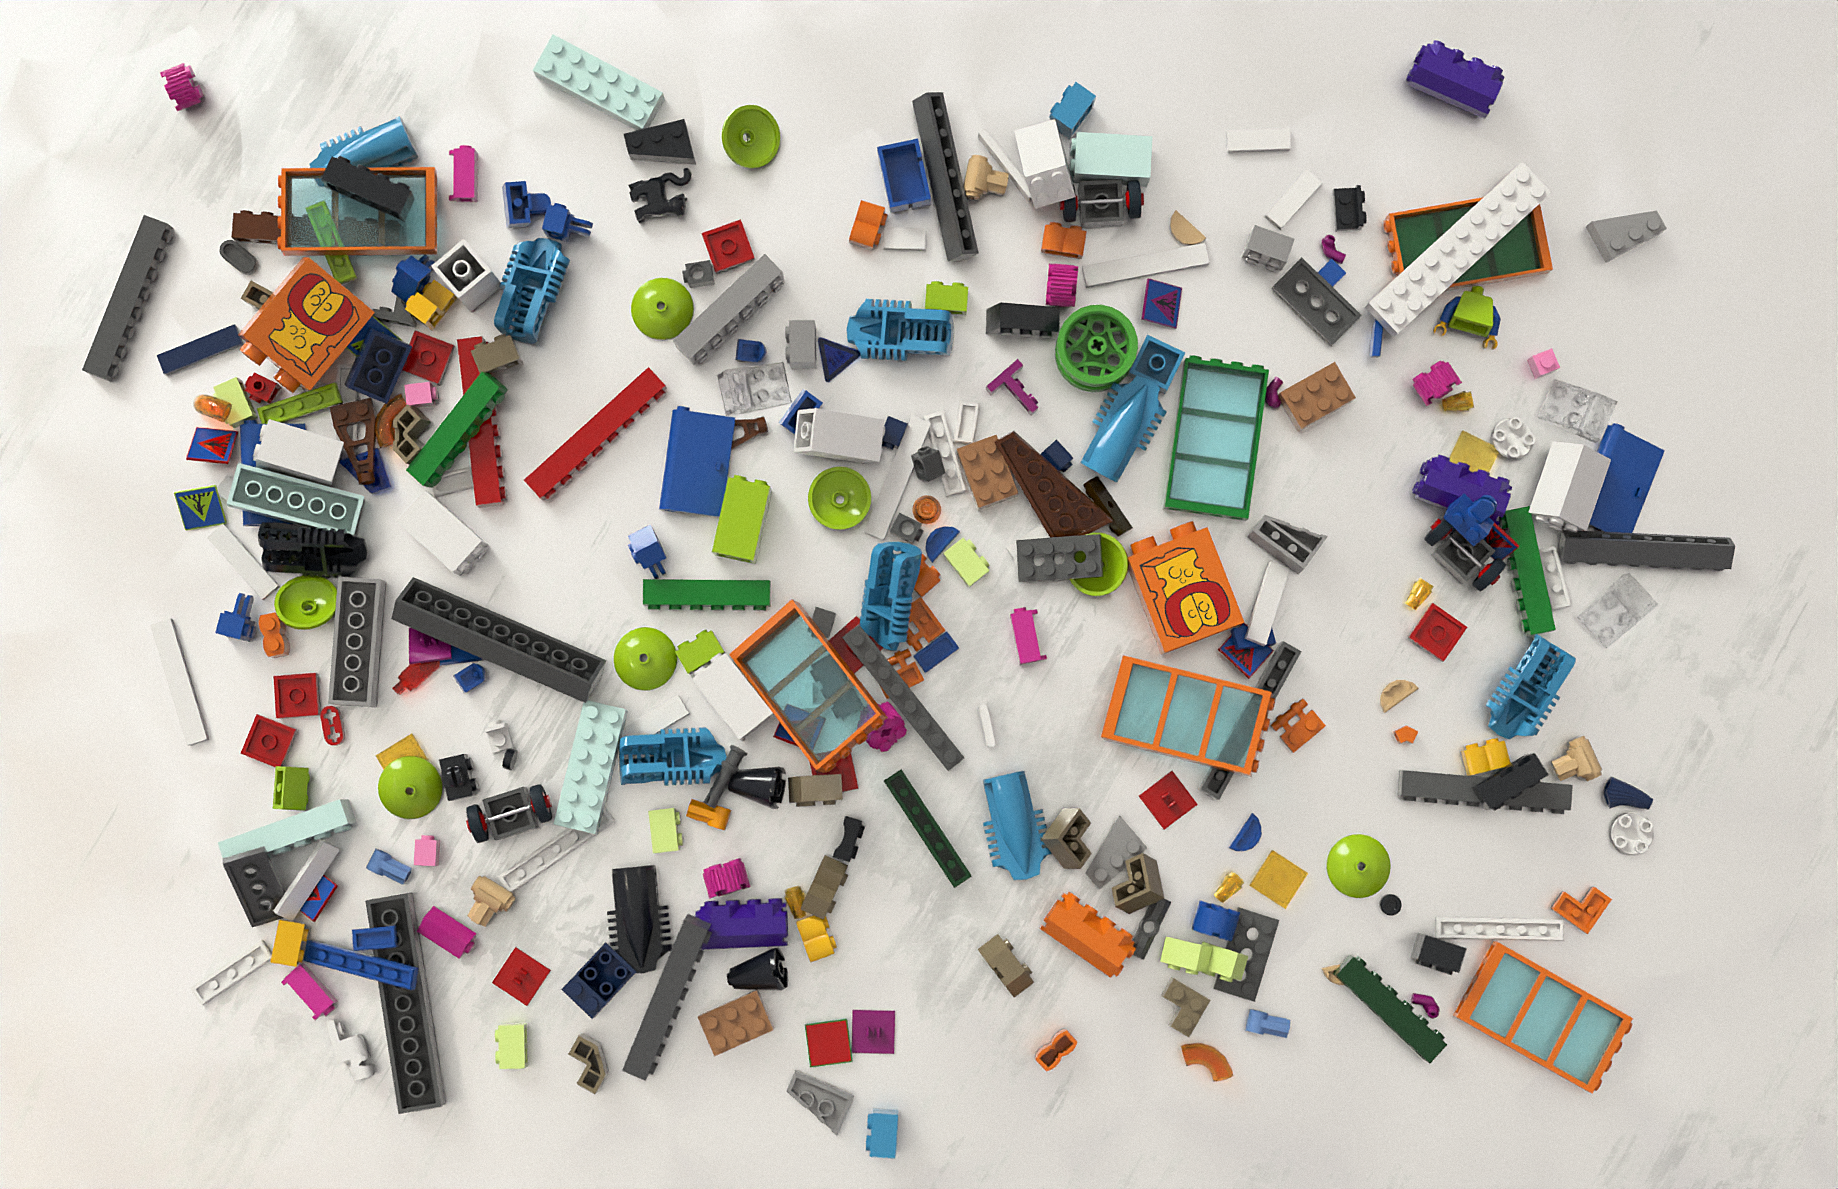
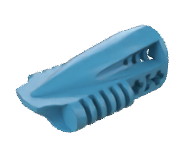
M398 116L396 119L365 132L361 126L357 127L358 135L354 129L350 130L351 138L345 132L343 133L344 141L338 135L336 136L337 144L334 138L329 139L330 147L327 141L320 143L322 151L309 165L310 168H326L331 156L335 158L342 156L350 160V164L356 167L358 164L367 168L401 167L415 161L418 158V154L407 134L401 116ZM314 179L320 188L326 187L321 179Z
M537 238L534 241H523L513 246L512 254L509 257L510 261L507 263L508 268L505 269V275L502 277L503 282L499 285L504 292L494 318V325L500 333L506 334V336L511 335L514 340L523 343L533 344L538 341V333L549 302H556V296L559 294V289L562 286L561 282L564 280L563 275L567 272L565 268H568L570 260L561 253L562 245L559 242L547 238Z
M866 299L856 315L849 317L847 341L857 346L861 359H869L871 353L872 359H877V356H879V360H884L886 353L887 360H892V357H894V360L899 361L901 353V360L907 361L908 353L950 356L952 351L954 323L953 316L949 311L912 308L911 301H906L904 308L903 300H899L898 305L896 300H891L889 307V300H883L882 304L881 299H876L874 307V299Z
M1136 376L1130 383L1112 384L1111 389L1118 392L1116 396L1110 392L1107 393L1109 397L1115 400L1112 403L1104 399L1103 402L1110 405V409L1102 405L1099 409L1107 412L1106 416L1099 412L1096 413V416L1104 420L1101 423L1093 419L1092 422L1100 427L1080 462L1115 482L1119 481L1136 448L1139 447L1146 451L1147 447L1139 442L1142 440L1150 444L1151 441L1143 437L1144 433L1151 437L1155 435L1147 430L1148 426L1156 431L1158 429L1157 426L1150 423L1151 420L1159 424L1162 422V420L1154 417L1155 413L1162 417L1167 413L1158 400L1160 388L1152 381L1140 376Z
M885 542L877 544L873 548L869 575L864 584L866 587L864 588L865 594L863 595L859 622L867 635L874 638L883 648L892 651L897 650L899 643L907 641V631L909 628L907 624L910 621L908 617L911 614L912 593L919 575L922 556L920 548L903 542ZM893 550H895V551H897V552H898V551H901V553H900V554H893Z
M1535 634L1534 641L1516 669L1509 667L1508 670L1513 674L1510 676L1505 673L1504 677L1509 680L1507 682L1500 681L1504 688L1502 689L1497 686L1496 690L1500 692L1499 696L1495 693L1491 695L1496 699L1495 702L1489 699L1486 703V706L1491 708V718L1488 727L1499 736L1507 739H1512L1517 735L1534 736L1538 734L1540 730L1535 726L1537 724L1543 726L1544 723L1540 721L1541 717L1547 720L1548 716L1544 715V712H1552L1548 708L1549 704L1553 707L1556 706L1552 699L1555 698L1559 701L1561 698L1556 693L1576 661L1574 656L1538 634Z
M706 727L699 728L697 733L695 728H691V733H688V728H683V733H680L679 728L675 730V734H673L672 729H668V734H665L664 729H660V734L625 736L619 740L621 785L664 781V786H668L670 780L672 785H676V780H679L680 785H684V780H687V784L691 785L692 779L695 780V784H699L700 779H702L703 784H710L711 777L722 769L721 763L723 760H726V753L724 747L716 742L714 736Z
M1025 771L983 780L992 820L983 822V826L993 824V828L984 831L985 834L995 833V836L987 837L986 840H996L997 842L988 845V849L998 847V851L991 852L990 857L1000 855V858L991 860L992 866L1008 870L1014 880H1024L1039 875L1040 863L1047 855L1052 853L1048 848H1042L1044 843L1040 841V837H1043L1045 832L1039 833L1038 830L1045 829L1047 826L1046 824L1037 826L1036 822L1045 821V817L1035 818L1036 814L1043 813V809L1033 810Z

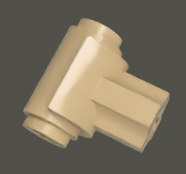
M972 155L968 161L964 180L966 198L980 200V197L986 195L987 192L1004 195L1009 174L992 170V166L987 162V157Z
M1585 736L1568 742L1570 746L1568 747L1569 750L1566 751L1567 755L1551 761L1560 781L1577 775V777L1582 776L1586 781L1602 775L1599 761L1589 740Z
M479 875L470 889L473 891V899L476 902L467 916L476 924L486 927L494 913L498 914L499 911L503 910L508 912L516 898L513 896V893L486 876L482 877Z

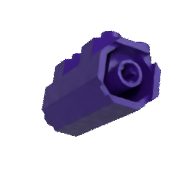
M1434 40L1432 44L1422 45L1415 57L1414 65L1405 80L1409 82L1408 86L1485 119L1490 112L1489 106L1494 104L1502 87V81L1504 80L1503 70L1498 66L1486 65L1483 60L1477 57H1472L1471 61L1465 60L1463 58L1464 52L1459 49L1452 50L1447 48L1440 41Z
M1443 455L1432 457L1422 463L1419 474H1422L1419 482L1416 481L1412 493L1416 494L1415 499L1447 510L1449 505L1463 493L1473 502L1483 495H1489L1497 502L1496 511L1489 518L1499 525L1500 522L1496 520L1498 516H1504L1511 494L1508 493L1512 490V486L1509 485L1510 480L1503 477H1498L1497 479L1490 477L1489 472L1478 469L1477 472H1471L1468 464L1462 462L1452 463L1450 458Z
M782 898L768 899V903H761V899H748L747 904H740V900H727L724 905H719L718 901H706L704 906H700V910H697L695 913V917L711 923L709 931L712 932L708 944H703L702 950L788 946V941H784V938L788 936V913L783 911V907H787V902H782Z

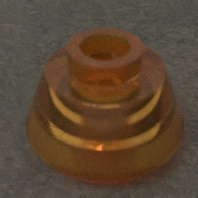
M921 496L913 504V515L920 523L931 524L939 518L941 505L932 496Z

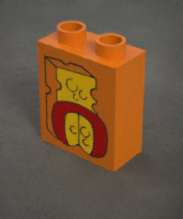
M303 257L240 331L238 336L246 342L239 350L258 366L267 358L278 367L279 370L273 378L291 393H294L299 386L310 391L375 312L312 259Z
M1193 521L1169 530L1173 538L1172 541L1157 546L1154 536L1130 545L1134 555L1127 558L1129 564L1128 571L1161 655L1244 623L1208 527L1197 531Z

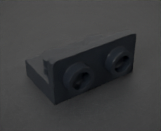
M1356 185L1355 188L1333 189L1335 231L1361 230L1367 221L1366 211H1363L1362 203H1365V192L1361 191V185Z

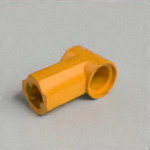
M691 799L686 816L705 822L709 826L725 830L732 810L716 805V808H712L703 802Z

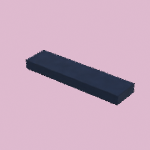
M233 324L156 355L163 374H171L244 345L241 337L238 336L237 326Z

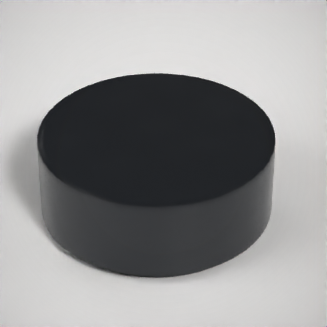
M507 749L502 763L504 769H513L517 759V750Z
M1386 894L1380 899L1379 907L1384 914L1392 916L1399 913L1402 903L1396 895Z

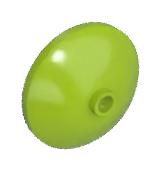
M757 105L738 107L727 116L723 124L721 137L724 150L728 157L737 165L745 168H758L768 164L775 157L780 145V130L775 118L763 107ZM744 134L747 135V140H746V141H744V139H743V135H744Z
M655 278L644 283L636 291L631 303V314L635 325L644 335L656 340H669L677 337L690 325L694 314V304L689 291L681 283L670 278ZM659 303H664V304H665L664 309H662V310L658 309V308H657L658 304H659Z
M832 467L821 472L813 480L808 492V504L812 515L819 523L830 529L845 530L856 526L866 517L871 505V491L867 481L857 471L847 467ZM839 496L844 498V502L841 504L836 502V498Z
M1090 533L1087 535L1101 534L1102 562L1104 563L1103 577L1069 580L1075 588L1084 594L1103 596L1115 591L1125 580L1129 566L1128 556L1123 545L1116 538L1104 533ZM1077 552L1075 560L1078 563L1084 562L1086 559L1085 552Z
M303 575L295 577L286 582L277 592L274 601L276 614L285 625L300 630L317 628L327 623L335 615L337 589L324 577H318L317 575L315 577L310 575L307 577Z
M650 627L637 628L626 633L618 642L614 651V667L620 679L628 686L637 690H653L664 685L672 677L677 665L676 649L671 639L663 632ZM646 654L648 656L646 662L640 660L641 655Z
M404 756L395 759L385 767L378 782V794L384 807L393 815L404 819H417L429 814L438 805L443 791L442 779L436 767L426 759L417 756ZM411 787L414 792L408 794L406 788Z
M1354 834L1340 839L1331 848L1326 868L1331 883L1339 892L1353 898H1365L1376 894L1384 887L1390 875L1391 864L1386 849L1379 841L1367 835ZM1360 862L1364 864V869L1361 871L1357 868Z

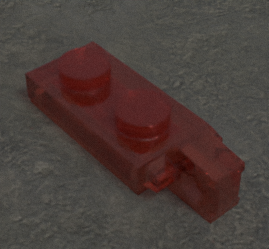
M440 661L410 664L397 677L400 681L392 689L399 695L406 689L410 692L413 689H417L441 667Z

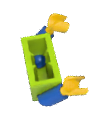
M1473 286L1471 292L1464 291L1462 296H1456L1446 304L1440 317L1441 322L1434 327L1433 332H1436L1437 327H1442L1444 329L1442 337L1447 331L1446 324L1449 323L1448 327L1483 337H1487L1489 334V337L1483 341V348L1486 349L1488 341L1491 340L1493 343L1492 349H1495L1498 345L1495 336L1498 335L1501 318L1496 307L1493 306V299L1483 295V287Z

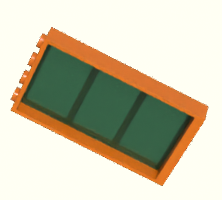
M1484 197L1388 214L1383 225L1385 233L1389 234L1390 241H1387V246L1394 260L1391 261L1392 272L1396 273V276L1400 275ZM1540 204L1445 291L1548 274L1552 271L1553 267Z

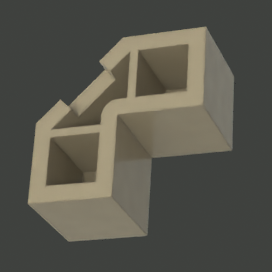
M408 404L393 419V428H395L393 450L406 464L410 465L425 446L418 436L431 421L419 408Z
M825 855L807 892L801 910L823 920L827 912L832 913L836 904L833 899L839 885L844 886L848 874L845 872L848 865Z
M997 934L981 946L978 951L1015 998L1034 983L1029 976L1032 974V971L1026 963L1020 964L1011 952L1014 947L1006 938L1003 941Z
M581 1033L578 1035L568 1055L586 1064L576 1084L596 1094L608 1075V1070L601 1044Z

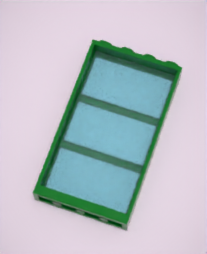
M1190 355L1189 358H1185L1183 363L1163 509L1247 521L1249 519L1269 370L1264 369L1262 365L1253 364L1251 367L1243 366L1241 362L1232 361L1231 364L1222 363L1223 360L1211 358L1210 361L1202 360L1200 356Z

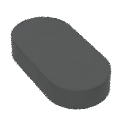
M226 240L220 245L219 252L222 258L241 273L249 275L256 271L258 267L257 259L236 241Z

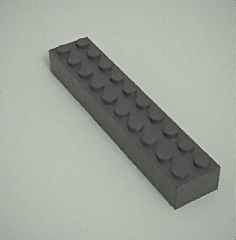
M415 577L410 580L396 599L391 617L394 621L584 703L587 702L600 681L607 661Z
M405 893L365 900L369 928L396 926L398 947L374 949V956L418 968L414 990L378 981L398 1114L441 1107L445 1105L419 933L417 932L418 926L413 894Z

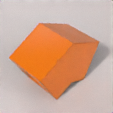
M1403 726L1393 731V734L1398 743L1406 741L1412 744L1419 731L1409 726Z

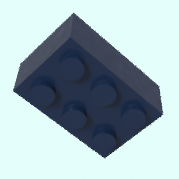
M369 327L344 385L349 389L387 404L412 346Z

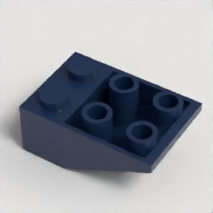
M605 942L561 990L593 1019L637 971Z

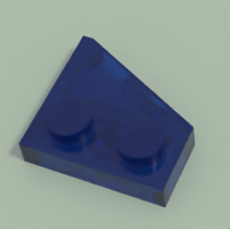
M378 447L375 448L374 475L376 482L363 485L372 495L392 488ZM368 451L355 455L358 461L366 460L368 458ZM349 457L339 460L340 464L358 480L357 473Z

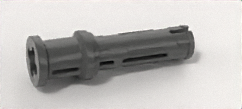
M732 744L726 760H723L721 763L722 769L703 802L712 808H716L731 777L739 771V764L743 757L748 754Z

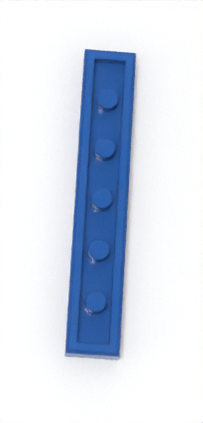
M307 940L305 962L409 990H414L416 987L417 967L315 940Z

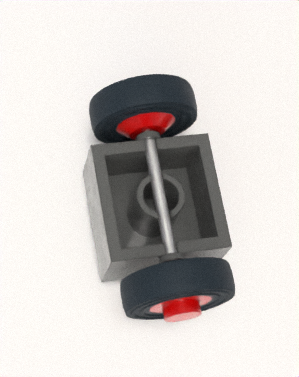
M1121 179L1079 181V198L1076 196L1059 202L1060 210H1063L1064 222L1076 221V211L1079 206L1080 227L1122 226L1124 222L1123 205H1126L1130 219L1140 218L1141 206L1144 205V194L1141 193L1140 183L1136 180L1127 182L1125 196H1122Z
M1438 518L1430 526L1431 530L1424 539L1431 546L1444 538L1445 540L1431 555L1461 583L1467 582L1478 570L1480 572L1472 583L1478 591H1483L1490 584L1494 585L1500 579V573L1506 567L1505 562L1499 557L1485 566L1484 563L1495 550L1483 539L1473 546L1456 529L1450 533L1453 526L1445 518L1441 520Z
M541 784L530 787V796L527 787H521L483 799L486 817L483 815L478 804L466 808L467 827L469 832H472L477 843L489 840V824L496 841L539 828L535 813L540 823L552 820L551 799L549 795H546Z

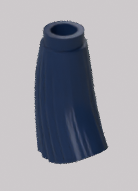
M1614 777L1608 779L1603 790L1609 809L1617 806H1631L1648 810L1653 802V798L1645 792Z

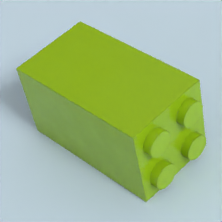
M734 475V478L728 477L712 553L715 556L756 564L772 489L766 481L755 479L754 482H749L746 480V477Z

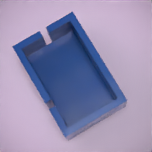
M918 138L877 147L890 213L907 210L911 204L912 208L931 205V196Z

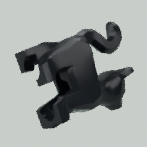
M688 168L683 169L684 176L682 178L673 173H664L659 177L640 180L628 185L632 202H637L640 197H646L647 205L634 211L639 224L645 223V218L663 217L670 213L675 214L677 217L684 216L685 202L688 199L684 198V194H679L667 200L665 183L670 181L676 186L688 184L691 180V171Z

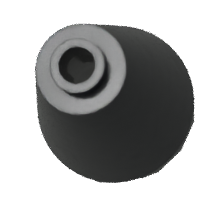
M783 767L741 769L736 774H733L727 787L730 792L771 809H778L779 807L776 804L782 802L786 786V780L782 779V774H786Z
M772 948L730 968L729 973H727L729 986L732 985L734 989L784 990L788 987L787 967L783 968L781 962L785 961L782 951L779 948Z

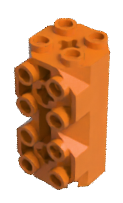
M1068 892L1067 895L1062 893L1061 897L1064 899L1062 902L1059 900L1055 902L1043 920L1047 924L1045 927L1041 924L1039 928L1110 978L1113 974L1117 977L1124 967L1122 965L1126 957L1129 959L1136 950L1133 946L1135 942L1132 941L1134 936L1122 928L1120 931L1115 929L1114 926L1116 924L1107 917L1103 916L1101 919L1096 916L1098 911L1088 904L1083 907L1079 904L1081 899L1071 892Z

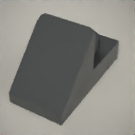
M398 296L396 297L394 312L387 307H379V310L373 309L375 312L373 316L381 322L415 328L417 326L416 321L405 310L406 307Z

